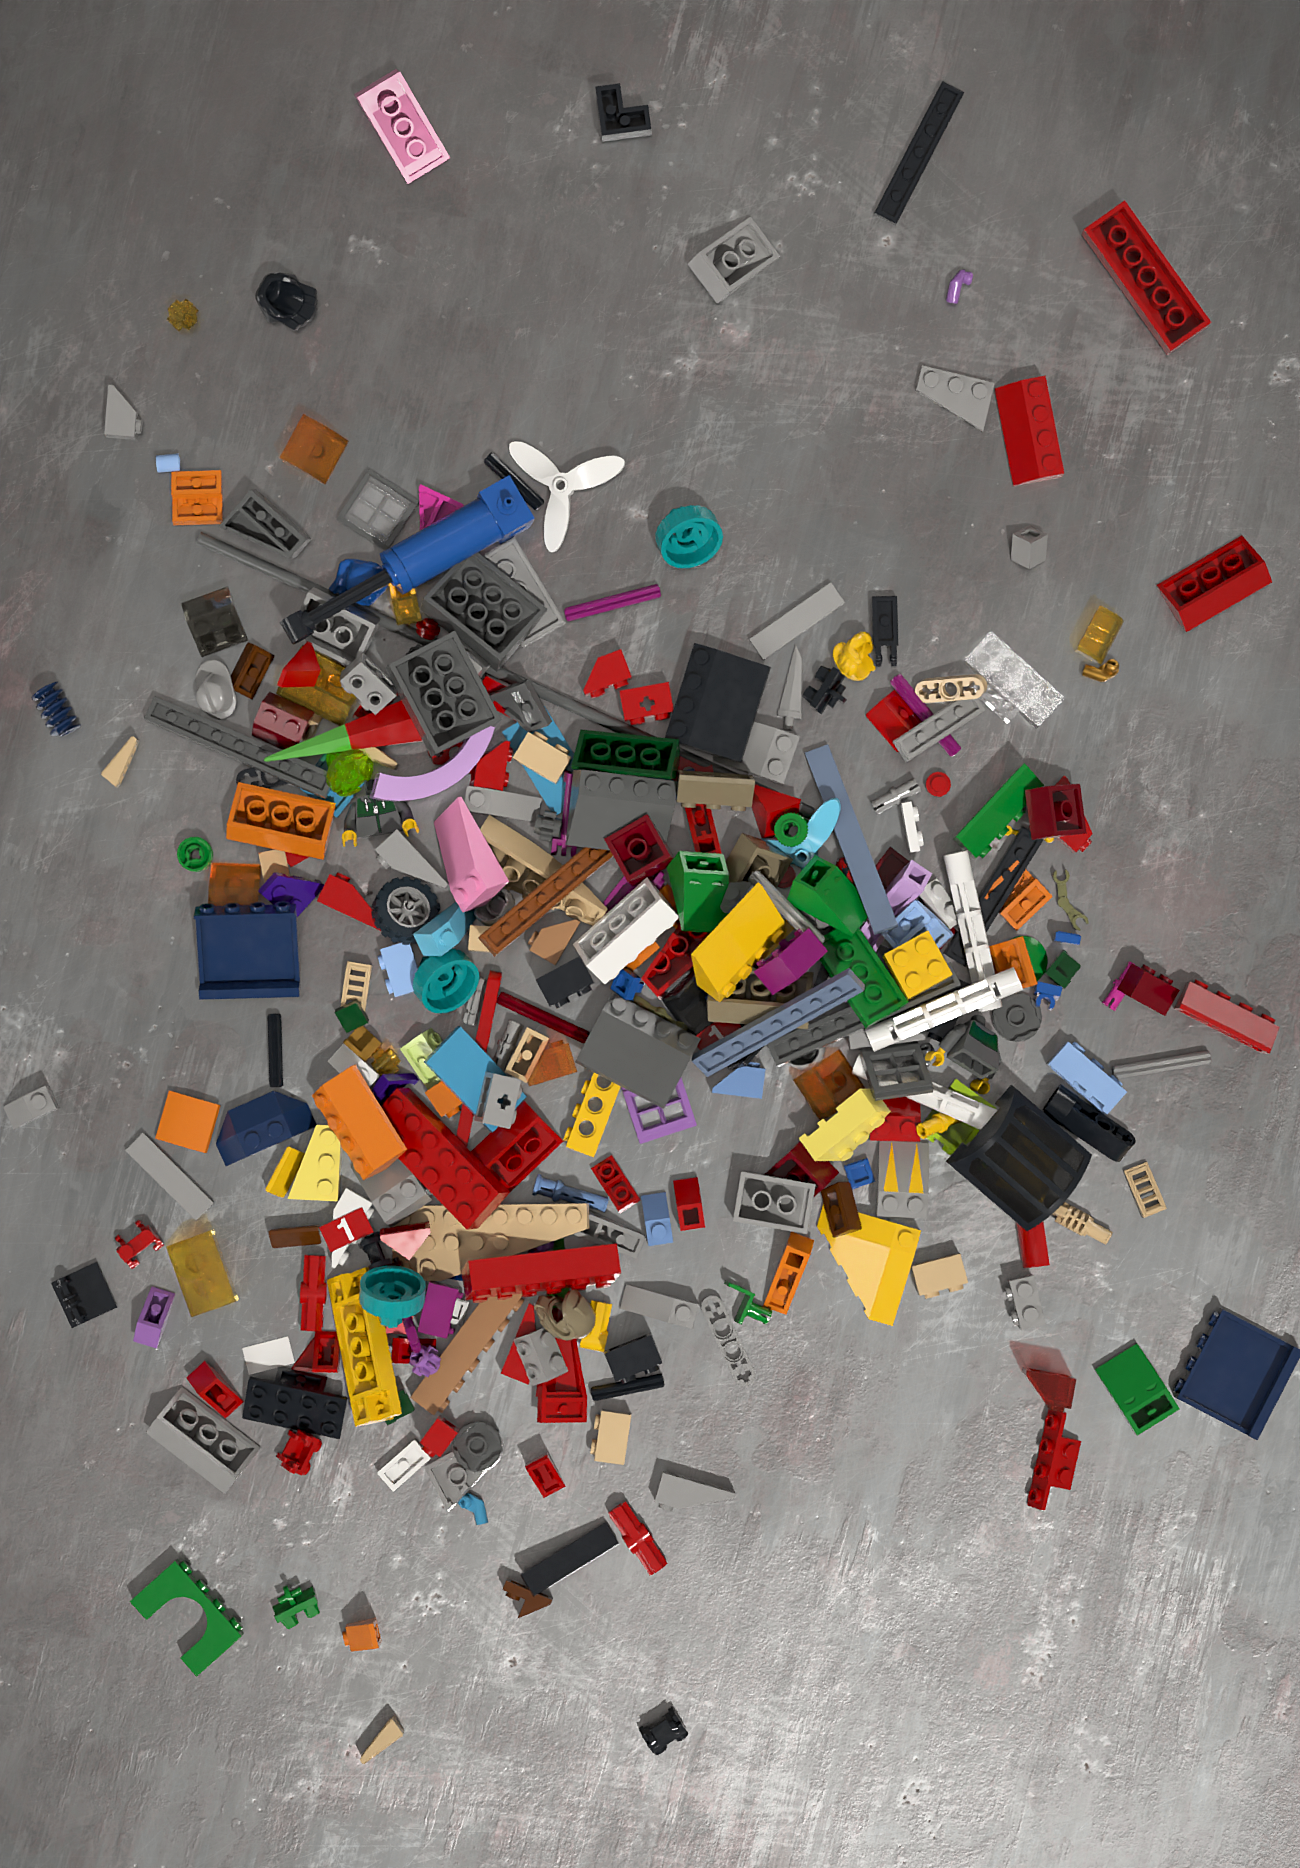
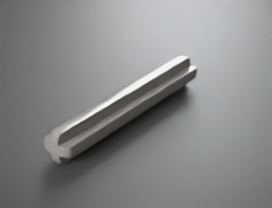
M755 871L749 876L748 881L753 886L758 882L763 886L778 912L796 930L801 929L804 931L809 928L822 944L824 943L825 937L759 871Z
M1206 1050L1116 1065L1112 1067V1073L1114 1077L1121 1079L1210 1064L1211 1055Z

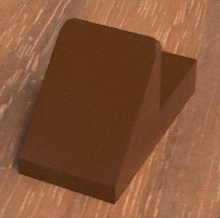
M509 1578L506 1579L502 1589L506 1591L505 1595L517 1601L520 1598L525 1599L518 1618L551 1605L553 1597L542 1592L533 1597L527 1586Z

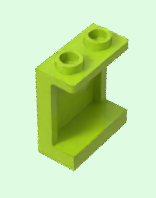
M954 1079L948 1089L996 1109V1107L957 1079ZM932 1109L923 1122L931 1119L934 1114L941 1112ZM960 1122L948 1127V1130L943 1133L937 1132L928 1136L927 1139L932 1143L938 1140L944 1145L942 1150L951 1156L962 1142L965 1145L971 1142L979 1132V1129Z

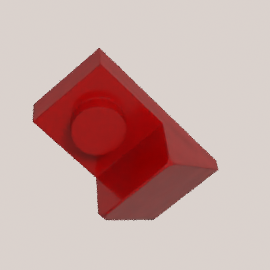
M407 1336L393 1337L392 1363L409 1364L410 1355L413 1351ZM419 1337L421 1345L427 1348L432 1346L436 1349V1339Z

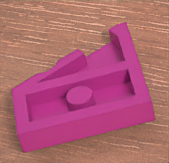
M420 484V530L463 507L464 504Z

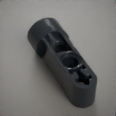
M1062 1084L1056 1088L1042 1109L1055 1123L1061 1125L1113 1161H1122L1136 1143L1135 1137L1131 1132L1079 1098L1078 1095Z

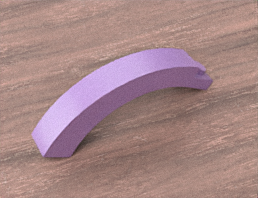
M490 726L465 739L457 752L448 761L428 773L411 777L377 773L370 798L394 802L410 801L437 794L451 787L467 775L478 763L489 745L495 727Z
M913 860L898 873L885 889L895 918L924 891L932 875L931 872ZM867 918L859 929L876 952L884 937L881 933L874 935Z

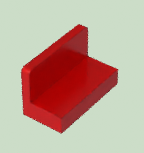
M895 690L866 714L869 721L896 752L899 751L893 744V741L922 723Z

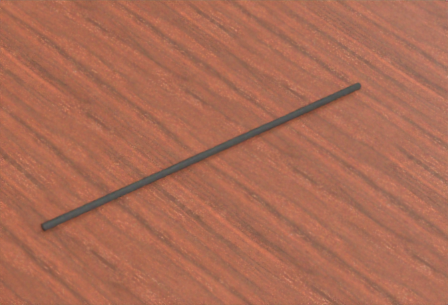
M203 532L200 533L196 543L306 593L315 587L333 597L340 595L338 593L334 594L321 585ZM357 603L352 605L380 619L379 626L426 646L438 639L436 637L433 640L422 638L416 633L417 629L367 606ZM489 667L485 672L510 685L527 679L503 667L497 672ZM530 680L537 695L543 700L617 733L656 737ZM680 748V756L700 766L707 767L712 764L714 772L738 774ZM755 781V785L774 790ZM801 802L799 815L811 819L815 808Z

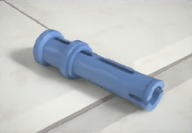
M541 1174L537 1175L532 1192L534 1196L537 1194L552 1198L554 1202L561 1199L571 1203H589V1208L602 1211L603 1213H605L609 1197L566 1186L562 1180L553 1181L543 1178Z

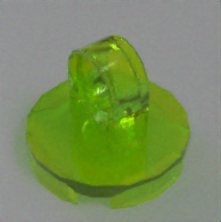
M351 749L327 753L328 771L326 774V784L339 796H351L361 790L359 786L364 780L367 782L370 780L373 772V762L364 751Z

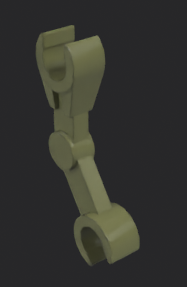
M1065 869V879L1059 881L1056 877L1057 870H1055L1052 878L1057 883V904L1068 915L1072 927L1080 931L1081 929L1075 923L1076 919L1082 918L1086 924H1089L1088 918L1074 909L1069 903L1066 882H1068L1070 877L1069 872Z
M637 995L634 996L633 1000H630V1002L688 1031L686 1024L675 1021L666 1013L663 1007L652 1006Z

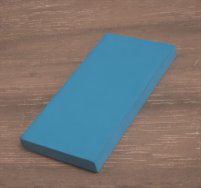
M550 716L552 720L550 725L535 731L547 737L546 743L555 747L556 744H559L570 751L568 756L571 757V761L565 770L573 772V770H577L571 769L574 753ZM518 722L502 731L506 740L510 741V746L513 748L514 753H516L528 732ZM522 765L550 811L557 812L556 816L562 813L566 785L564 773L558 783L554 784Z
M457 1026L424 1061L474 1115H476L485 1072L507 1076L461 1026ZM523 1092L516 1102L515 1109L527 1097ZM498 1098L497 1103L502 1104L503 1099ZM482 1123L490 1132H494L498 1128V1126Z

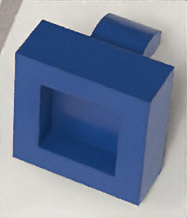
M624 967L614 978L610 989L625 1000H633L636 992H642L645 983L640 982L641 978Z
M1038 981L1033 995L1038 996L1035 1000V1006L1039 1007L1041 1000L1047 999L1049 1001L1048 1010H1052L1055 1006V1000H1058L1061 996L1062 987Z

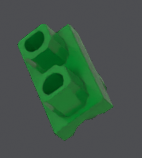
M289 1585L283 1586L285 1594L277 1598L278 1604L272 1606L277 1623L281 1622L288 1630L299 1623L296 1614L304 1610L307 1618H312L320 1613L316 1591L313 1586L302 1591L300 1587L291 1590Z

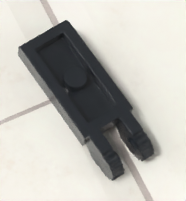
M872 596L875 666L881 667L883 661L881 647H890L891 666H897V646H899L897 596Z

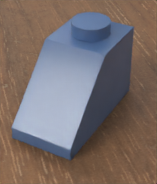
M750 1062L745 1067L735 1069L712 1088V1093L762 1099L765 1069L760 1068L761 1063Z
M666 1192L642 1195L648 1246L673 1243Z

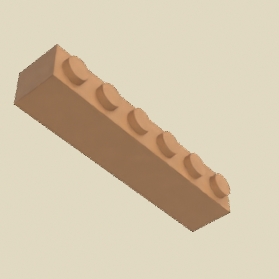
M514 1294L512 1298L506 1300L488 1297V1301L479 1303L441 1354L440 1367L437 1372L429 1375V1377L425 1376L410 1398L433 1415L437 1411L443 1413L451 1402L447 1397L452 1391L455 1393L459 1391L465 1383V1380L462 1379L467 1370L471 1373L480 1362L477 1359L478 1355L482 1350L487 1353L495 1342L492 1339L494 1333L497 1330L500 1332L504 1330L510 1321L506 1318L511 1310L517 1312L525 1301L521 1298L522 1294Z

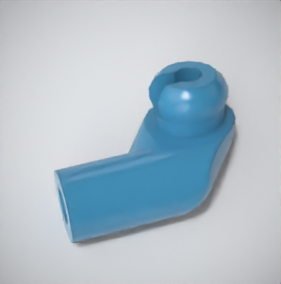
M466 1493L460 1499L458 1505L474 1513L476 1525L488 1523L484 1501L471 1493Z

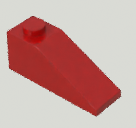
M696 804L695 808L685 807L694 851L722 854L711 809H707L706 804Z
M338 872L335 876L329 874L317 901L377 929L374 924L375 918L372 919L371 912L373 909L355 886L349 883L351 878Z
M529 1302L515 1339L536 1330L533 1303ZM513 1341L501 1374L529 1385L530 1380Z

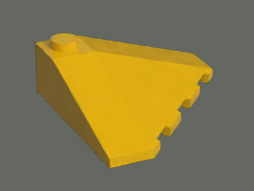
M823 1202L817 1228L821 1235L824 1234L831 1246L829 1249L838 1266L842 1265L848 1276L846 1280L855 1296H859L866 1308L864 1312L867 1318L893 1326L921 1230L858 1212L862 1229L833 1238Z

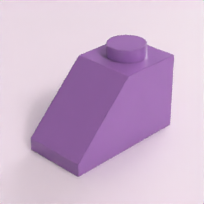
M151 1286L137 1321L134 1342L157 1349L165 1330L175 1293Z

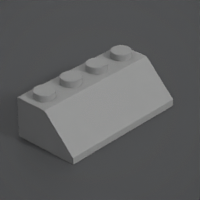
M183 1387L180 1388L146 1431L149 1436L224 1494H226L261 1449V1447Z

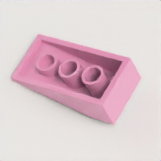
M399 70L391 71L354 94L407 184L450 159Z
M458 797L434 821V826L450 891L461 911L466 912L485 906L509 880L462 797Z

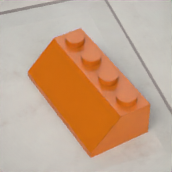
M238 782L227 822L226 839L324 860L336 803Z
M355 1064L324 1083L312 1095L317 1108L323 1113L329 1128L337 1136L342 1149L347 1153L354 1169L363 1180L386 1170L407 1150Z

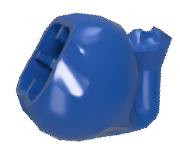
M345 559L340 562L336 579L329 587V590L334 594H342L381 572L383 568L372 561ZM389 584L356 603L370 606L385 592Z

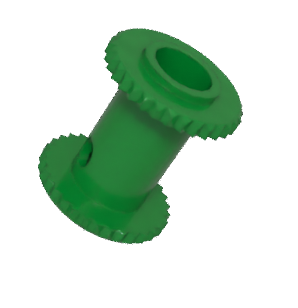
M792 812L781 815L774 826L775 837H777L781 845L787 847L798 846L806 840L809 830L807 826L808 820ZM792 826L798 827L796 835L792 837L789 834L790 828Z

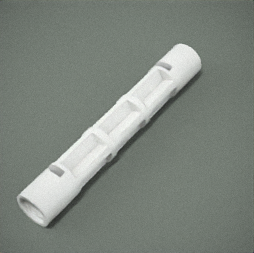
M968 850L943 855L971 982L974 984L995 975ZM1001 999L978 1008V1012L1002 1007Z
M1011 967L872 1025L867 1029L865 1028V1032L875 1052L1023 990L1014 967Z
M859 1054L852 1074L867 1080ZM884 1060L872 1061L875 1071L893 1069L892 1064ZM911 1072L900 1073L903 1083L921 1080L920 1076ZM895 1074L877 1076L880 1086L898 1084ZM932 1082L933 1093L905 1096L979 1130L997 1112L992 1107Z

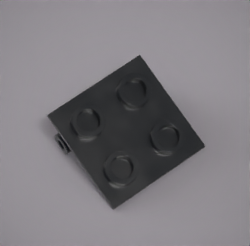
M97 1262L51 1283L71 1328L117 1308Z

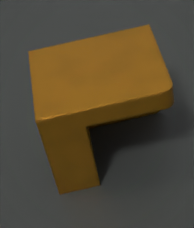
M364 1026L355 1029L343 1041L364 1062H367L383 1044Z

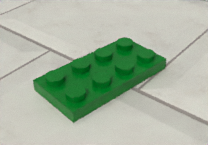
M838 929L824 936L823 946L828 952L820 958V961L830 976L834 977L850 968L865 984L863 992L847 1001L866 1029L908 1004V1000L860 929L857 930L853 937L842 933Z

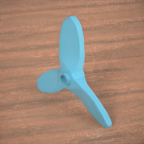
M831 798L816 810L807 823L809 830L806 840L798 846L787 847L781 845L777 838H761V840L793 859L791 864H795L803 870L814 855L818 856V849L828 839L836 826L841 811L839 799Z

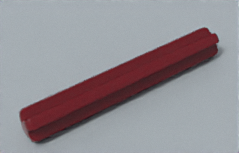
M501 992L498 996L497 1004L581 1043H585L590 1034L589 1031L505 992Z

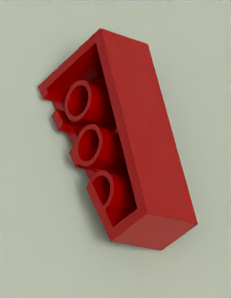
M679 924L671 934L667 943L641 978L659 1000L694 969L691 954L710 933L682 931Z

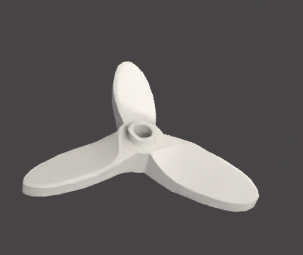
M518 441L509 444L510 454L516 463L532 478L549 486L551 495L544 520V541L547 549L553 553L561 547L564 541L570 518L571 495L574 491L589 489L603 484L618 475L625 466V460L621 457L605 456L582 463L565 474L561 473L547 456L534 447ZM565 482L564 489L560 490L559 484Z

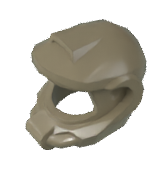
M577 1290L568 1291L565 1298L557 1295L553 1297L541 1295L534 1306L541 1325L553 1337L558 1339H583L595 1326L596 1314L593 1307ZM553 1305L562 1311L563 1318L559 1322H556L553 1318Z

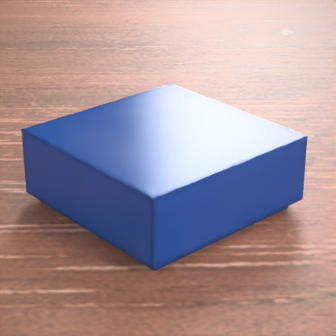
M1061 931L1054 932L1053 941L1080 945V935Z
M868 1158L844 1165L852 1190L876 1182Z

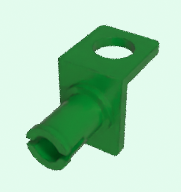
M725 1280V1285L745 1293L734 1321L742 1325L744 1318L748 1316L766 1325L770 1319L762 1316L761 1313L771 1317L772 1310L754 1303L753 1298L755 1294Z

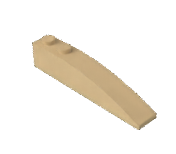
M490 815L480 828L509 880L504 888L522 894V898H525L563 866L535 843ZM583 883L551 909L563 910L567 916L592 926L608 910Z

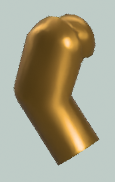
M1109 659L1098 668L1085 664L1082 676L1099 682H1105L1116 676L1119 671V663L1115 659Z

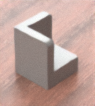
M1030 525L1012 534L1011 560L1028 569L1044 562L1047 554L1048 534Z

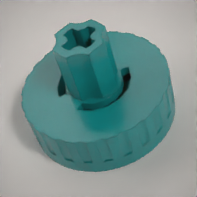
M699 505L673 508L660 522L655 533V540L662 557L669 565L676 568H692L707 562L718 552L723 541V532L715 515L711 510Z
M450 949L442 956H424L414 975V994L425 1008L433 1013L451 1012L461 1007L472 997L479 983V971L470 958L459 949Z
M401 1266L376 1267L367 1271L361 1277L359 1303L368 1313L378 1316L381 1325L388 1328H396L402 1323V1318L413 1316L424 1307L426 1283L419 1273Z

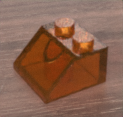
M303 414L284 448L280 460L326 485L349 441L327 426Z
M212 863L208 903L214 904V906H225L228 903L250 905L254 902H261V893L258 891L262 885L261 864Z
M563 1040L548 1044L549 1049L544 1050L528 1080L529 1086L578 1072L569 1043L564 1044Z
M840 1049L793 1079L820 1121L837 1112L836 1108L856 1091L866 1089L858 1076L852 1074L853 1068Z

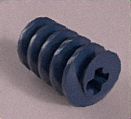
M57 681L39 689L32 696V700L40 701L36 708L44 710L41 714L42 719L50 718L45 724L47 728L54 727L50 735L62 737L80 728L81 724H72L77 716H68V712L72 707H63V704L68 699L67 697H58L63 689H54V686L58 683Z

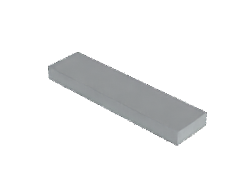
M830 582L754 635L749 641L764 660L845 604V602Z
M978 698L953 701L894 740L893 744L907 763L983 713L985 709Z
M142 1133L125 1150L196 1221L214 1204L145 1133Z

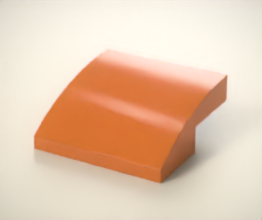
M222 471L171 472L173 526L221 524L223 522Z
M1017 860L1007 870L1012 872L1020 862ZM1025 869L999 911V914L1018 931L1053 896ZM1002 875L994 882V884L990 888L989 892L985 896L986 900L989 898L988 894H990V892H992L1004 880L1002 878Z
M1023 936L989 946L995 974L1014 967L1022 988L1037 985Z
M169 1091L155 1139L207 1153L221 1105Z

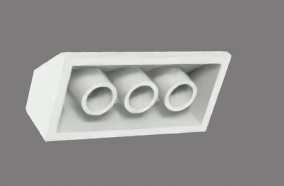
M646 878L573 945L585 965L606 984L609 980L614 979L628 963L633 962L638 954L647 946L652 945L660 934L666 929L671 928L679 917L673 906L655 885Z

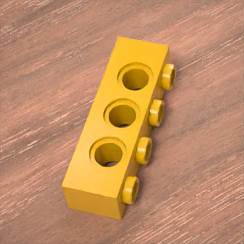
M593 1073L591 1081L585 1080L581 1094L585 1095L582 1104H576L572 1117L576 1118L573 1128L568 1126L563 1139L567 1142V1148L591 1157L595 1156L621 1087L613 1082L607 1088L599 1087L597 1084V1077L599 1075ZM592 1097L600 1098L603 1103L601 1110L597 1112L591 1111L588 1107L589 1099ZM584 1120L592 1122L594 1126L593 1132L589 1135H584L579 1130V1125Z

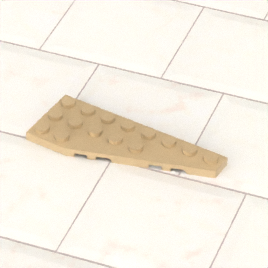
M589 1203L499 1204L478 1229L466 1230L443 1205H424L395 1226L429 1221L431 1233L410 1260L392 1249V1263H394V1258L399 1257L400 1261L402 1260L403 1262L402 1267L419 1273L425 1281H444L462 1274L461 1270L469 1260L516 1255L589 1229Z

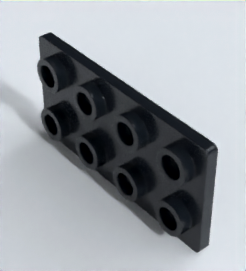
M278 1367L274 1381L253 1376L249 1377L242 1418L340 1439L348 1398L324 1392L328 1377Z

